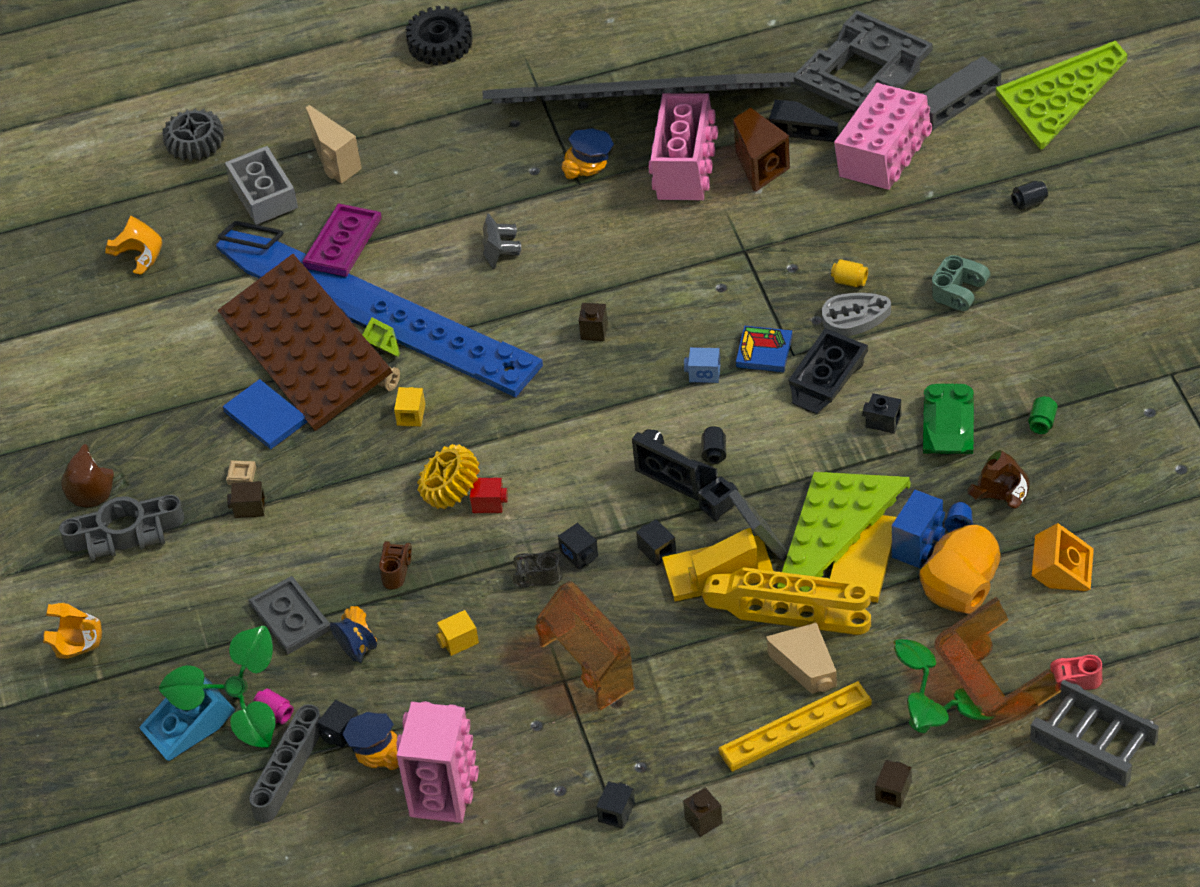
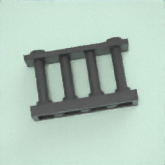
M1063 680L1060 689V699L1063 701L1048 721H1043L1037 717L1031 724L1030 740L1126 787L1131 780L1132 764L1129 761L1144 740L1153 745L1157 743L1159 726L1149 719H1143L1084 690L1077 684ZM1072 706L1086 711L1072 733L1057 727ZM1098 717L1110 723V725L1098 742L1092 745L1081 738L1095 718ZM1122 729L1134 736L1121 755L1116 757L1106 752L1105 749L1117 732Z

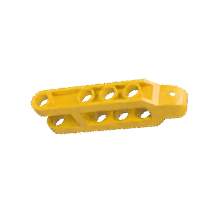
M743 567L731 574H714L707 577L702 592L703 600L707 606L728 610L741 620L803 627L817 623L819 630L854 635L864 634L871 627V614L865 610L871 602L870 589L867 585L860 582ZM752 579L760 581L757 585H749L747 582ZM718 581L719 584L713 585L712 582ZM776 583H784L786 585L781 589L773 587ZM803 586L811 587L812 590L808 592H802L799 590V588ZM854 593H861L864 595L860 599H855L851 597V595ZM752 605H760L762 607L757 611L749 609ZM779 608L787 610L784 614H777L774 611ZM806 611L813 613L811 617H802L800 614ZM856 618H861L865 622H863L862 624H854L851 621Z

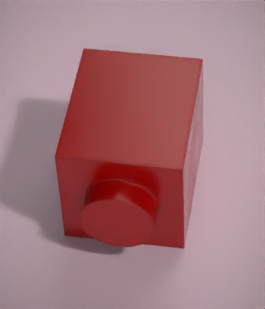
M478 478L473 483L474 488L470 491L472 513H502L503 503L508 502V489L503 488L502 478Z

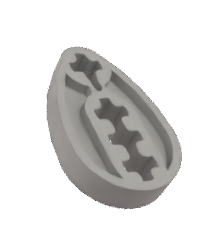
M848 293L834 296L827 300L822 307L823 326L844 336L863 333L879 325L890 316L891 301L886 296L873 293Z

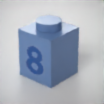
M690 348L689 357L684 359V372H689V382L719 383L721 365L719 348Z

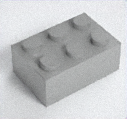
M268 146L225 162L229 182L255 225L298 208L294 187Z

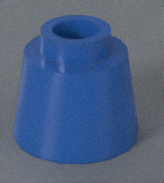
M958 502L950 507L944 522L948 532L967 525H973L972 510L967 504Z

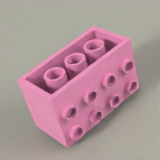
M876 83L834 142L839 177L890 190L894 182L899 180L904 168L910 164L915 152L920 150L922 142L931 134L932 123H930V106H928L927 95Z
M663 93L661 106L658 111V122L655 128V139L652 144V155L649 161V174H653L652 190H656L658 200H704L705 191H709L710 182L708 174L712 173V160L710 159L715 156V143L713 141L718 138V127L714 126L715 110H711L709 93Z
M411 702L409 712H405L403 716V734L398 735L396 744L398 751L397 759L409 815L414 818L463 823L467 804H471L473 799L472 783L477 781L479 767L475 765L476 751L472 750L473 735L469 734L470 719H466L464 707L437 705L429 702Z

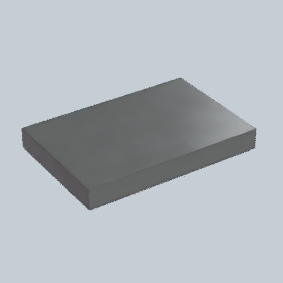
M736 489L731 492L729 498L750 528L781 561L786 560L788 552L767 522Z
M293 576L248 600L249 606L268 628L287 655L331 631L330 623Z

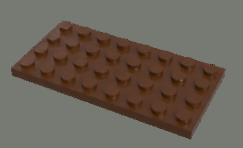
M294 254L290 255L217 310L296 409L303 413L306 421L314 431L318 430L393 373L388 364Z

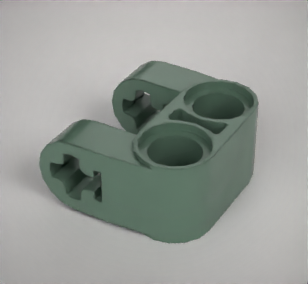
M950 255L943 260L932 277V298L938 303L959 311H967L975 298L969 289L962 287L963 282L976 287H983L991 275L990 271L981 263L961 258L960 256Z

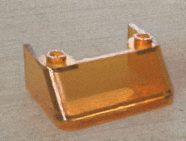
M572 581L561 585L536 618L537 624L535 629L539 636V643L542 647H545L557 639L582 667L583 674L581 679L587 688H592L595 691L597 707L601 711L635 689L630 647L617 628Z
M997 597L940 633L936 637L934 645L939 656L982 715L989 717L1023 716L1060 693L1061 690L1051 670L1048 668L1005 697L980 661L987 657L993 649V643L987 634L1009 620Z

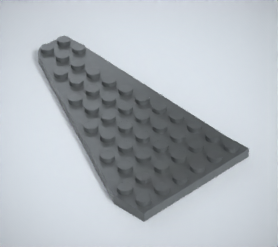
M795 73L728 74L482 90L483 99H492L493 104L537 101V97H543V101L791 87V82H795Z

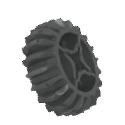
M196 107L193 111L186 109V112H178L176 117L171 116L170 121L165 122V128H163L162 133L163 143L169 154H172L174 158H181L182 161L187 158L191 162L196 158L201 160V157L204 156L209 158V154L216 153V149L220 148L222 141H224L223 125L218 116L214 115L212 111L206 112L205 109L198 111Z

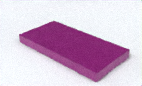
M338 203L303 259L304 267L347 277L382 219L381 212Z

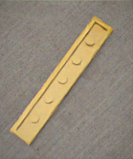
M859 681L719 747V754L731 772L871 706L872 699Z

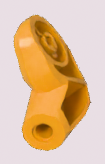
M967 525L942 536L936 543L933 554L920 570V581L928 599L942 608L966 614L974 612L982 605L990 591V581L994 578L1000 563V548L996 538L989 530L979 525Z

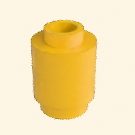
M840 259L838 263L833 264L831 277H834L835 283L852 287L865 286L868 268L863 267V264Z

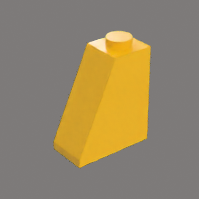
M747 528L692 556V567H688L691 583L696 582L698 592L703 591L705 580L711 575L731 574L743 567L758 569L757 546L752 529ZM714 581V582H712V584H713V585H718L719 582H718V581Z

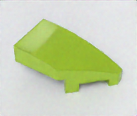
M371 317L362 335L371 345L399 357L400 352L394 329Z

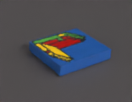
M744 326L736 358V367L785 372L793 337L792 330Z

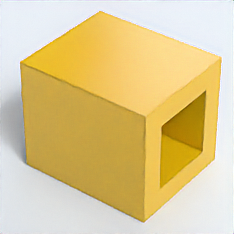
M399 387L394 407L397 426H421L425 410L423 388Z
M465 610L437 622L439 631L436 634L437 641L442 649L446 647L451 656L479 643L476 626Z

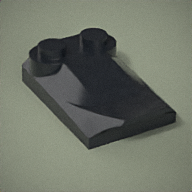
M824 328L788 380L792 393V403L804 410L818 414L834 400L853 372L863 366L864 357L868 353V345Z
M646 429L643 433L637 432L632 438L635 471L696 501L699 500L698 491L718 478L717 468L687 457L665 444L662 434L657 430Z

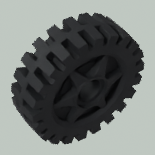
M436 6V10L429 7L427 12L421 10L419 11V16L415 14L412 20H409L408 26H406V40L409 52L414 58L417 57L418 61L422 62L424 60V63L428 65L431 61L433 65H438L439 62L445 65L447 60L453 63L456 61V57L461 59L463 53L467 54L472 46L473 37L469 18L467 15L465 16L464 12H458V9L454 7L452 10H450V6H445L444 9H441V6Z

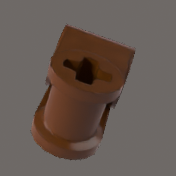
M390 541L384 542L379 569L382 584L385 588L397 589L404 584L407 569L412 558L411 543L398 545L391 544Z

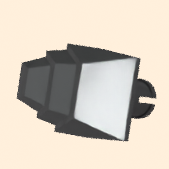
M487 214L483 225V254L492 269H495L500 255H520L521 242L501 240L500 238H516V224H497L491 215Z

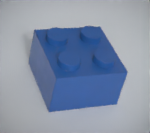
M918 490L913 491L892 524V558L917 568H921L924 561L930 558L934 545L945 533V528H943L945 517L943 500Z

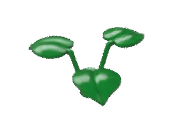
M266 626L242 631L232 639L229 647L230 657L234 663L242 666L239 675L228 678L225 684H203L204 672L195 666L179 667L162 680L159 691L172 705L182 710L197 708L205 698L203 689H225L229 696L239 698L242 710L233 713L230 722L233 733L241 741L255 747L271 746L276 720L273 710L269 705L260 701L251 702L246 707L244 701V694L248 689V684L244 679L245 669L247 668L252 673H261L268 667L272 659L273 643L271 634Z
M907 639L894 640V651L898 659L912 669H922L923 671L919 693H911L907 699L911 717L909 725L914 730L926 733L930 727L945 725L949 719L947 710L952 706H957L958 711L962 715L971 719L991 720L995 718L996 715L989 703L973 690L957 689L954 693L955 699L951 700L944 707L925 696L924 692L929 675L928 668H934L937 663L933 653L916 641Z

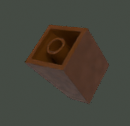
M749 108L733 119L735 152L752 189L757 192L790 169L789 135L755 110Z

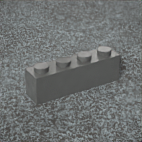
M982 56L925 92L924 95H927L928 106H930L929 117L930 123H932V130H935L995 91L996 87L1001 86V69Z

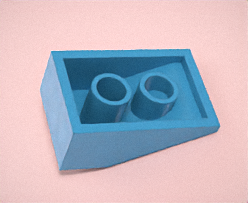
M205 677L203 684H212V682ZM203 689L205 693L203 702L192 710L179 709L165 698L139 728L165 759L170 761L219 730L235 712L236 709L218 689Z

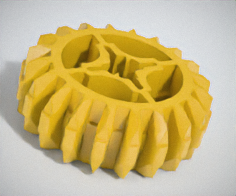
M451 444L449 447L444 446L441 452L436 451L435 456L429 458L430 461L423 465L424 470L419 473L421 478L417 481L419 485L417 490L420 492V496L426 503L437 509H446L448 506L453 507L455 502H461L462 497L468 496L467 492L474 488L473 483L478 480L476 475L480 472L478 468L480 463L469 449H466L464 446L462 447L460 444L457 446Z

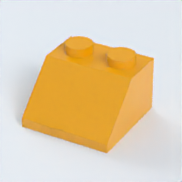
M1057 523L1035 535L1032 577L1050 589L1088 591L1091 589L1094 548Z

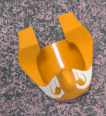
M130 215L124 230L114 240H107L105 253L116 257L129 250L141 252L139 256L135 257L136 269L133 270V273L140 275L145 273L155 263L162 247V238L155 230Z
M66 603L48 604L46 616L60 617L58 632L44 631L43 643L51 646L56 658H72L99 647L102 639V626L97 617L86 614Z

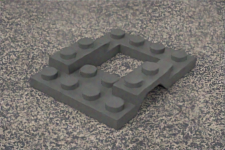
M857 10L843 24L837 41L827 51L819 49L795 73V82L793 83L856 112L876 83L903 89L920 71V63L932 51V43ZM854 54L883 66L863 88L857 87L829 73L833 69L838 71Z

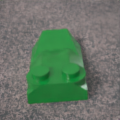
M931 384L925 388L923 454H974V390L966 384Z

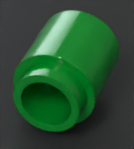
M1043 396L1033 401L1028 423L1031 431L1034 433L1046 434L1052 429L1058 409L1057 403L1052 398Z

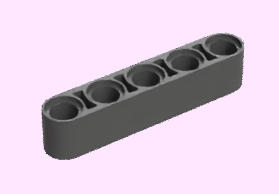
M307 704L297 710L253 788L249 801L254 818L257 821L265 823L275 818L320 737L317 722L321 718L319 709L316 706Z

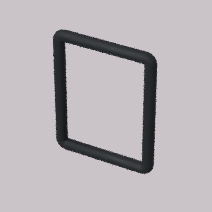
M233 221L218 235V239L260 249H268L284 232L279 229ZM236 225L277 234L266 245L225 236Z

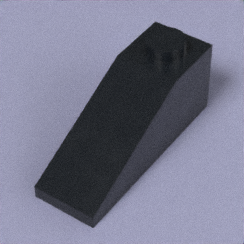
M774 100L769 121L789 135V137L835 142L839 136L837 122L799 102Z

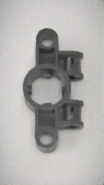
M165 495L140 502L130 497H116L105 502L98 512L64 520L59 526V531L67 550L79 551L88 549L92 562L98 557L106 555L116 556L115 549H128L139 544L142 550L148 545L156 543L166 544L163 530L180 526L184 521V513L180 499L175 495ZM131 516L137 519L134 524L123 530L108 529V525L119 517Z

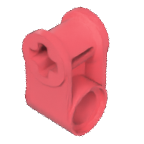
M1095 655L1060 658L1050 664V671L1055 677L1053 686L1057 693H1060L1063 680L1077 684L1084 690H1093L1102 684V661Z

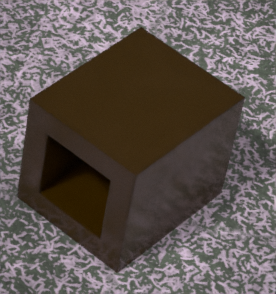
M582 303L578 320L581 340L605 341L608 326L606 304Z
M262 481L232 483L231 494H227V505L229 509L233 510L235 518L265 516V494Z
M885 760L875 784V801L901 808L912 783V767L906 766L902 762Z
M706 787L683 800L685 820L700 837L723 824L721 804Z

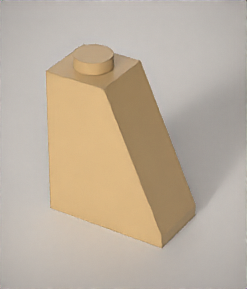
M817 623L766 636L769 657L811 694L820 691L825 692L837 687L836 669Z

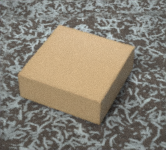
M231 460L226 479L227 484L253 482L256 471L255 461Z

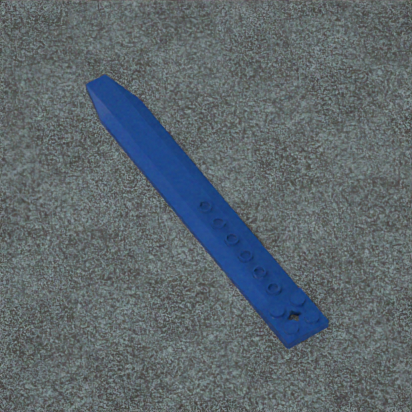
M230 230L225 235L264 245L271 240L270 238ZM223 240L216 244L217 249L247 274L258 279L292 254L301 263L307 255L279 241H276L268 249H260ZM307 269L338 307L345 311L353 323L366 328L372 317L394 329L397 343L513 397H517L543 367V360L506 342H498L356 276L348 274L345 277ZM513 367L514 370L509 369L508 371H505V368Z

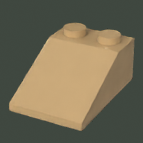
M308 105L306 111L311 136L324 171L329 178H334L342 184L362 169L356 136Z

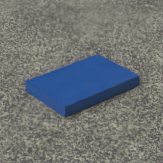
M260 379L223 405V410L228 416L270 450L307 423L303 413Z

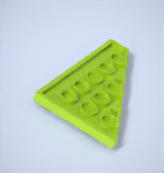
M1113 41L996 87L995 94L1041 150L1055 138L1127 62V53L1117 41Z
M814 472L782 572L822 577L824 575L823 571L832 562L836 563L849 550V547L860 539V533L868 525L873 526L885 513L886 509L897 501L896 497L905 488H910V478ZM778 583L777 588L781 589L784 588L786 585L784 583ZM808 586L799 588L802 592H808L811 589Z

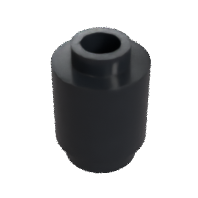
M1034 180L1013 188L1011 200L1015 207L1024 210L1043 203L1044 199L1048 197V190L1042 181L1037 182Z
M711 426L706 428L701 436V457L707 463L718 464L724 461L727 456L726 435L720 427Z

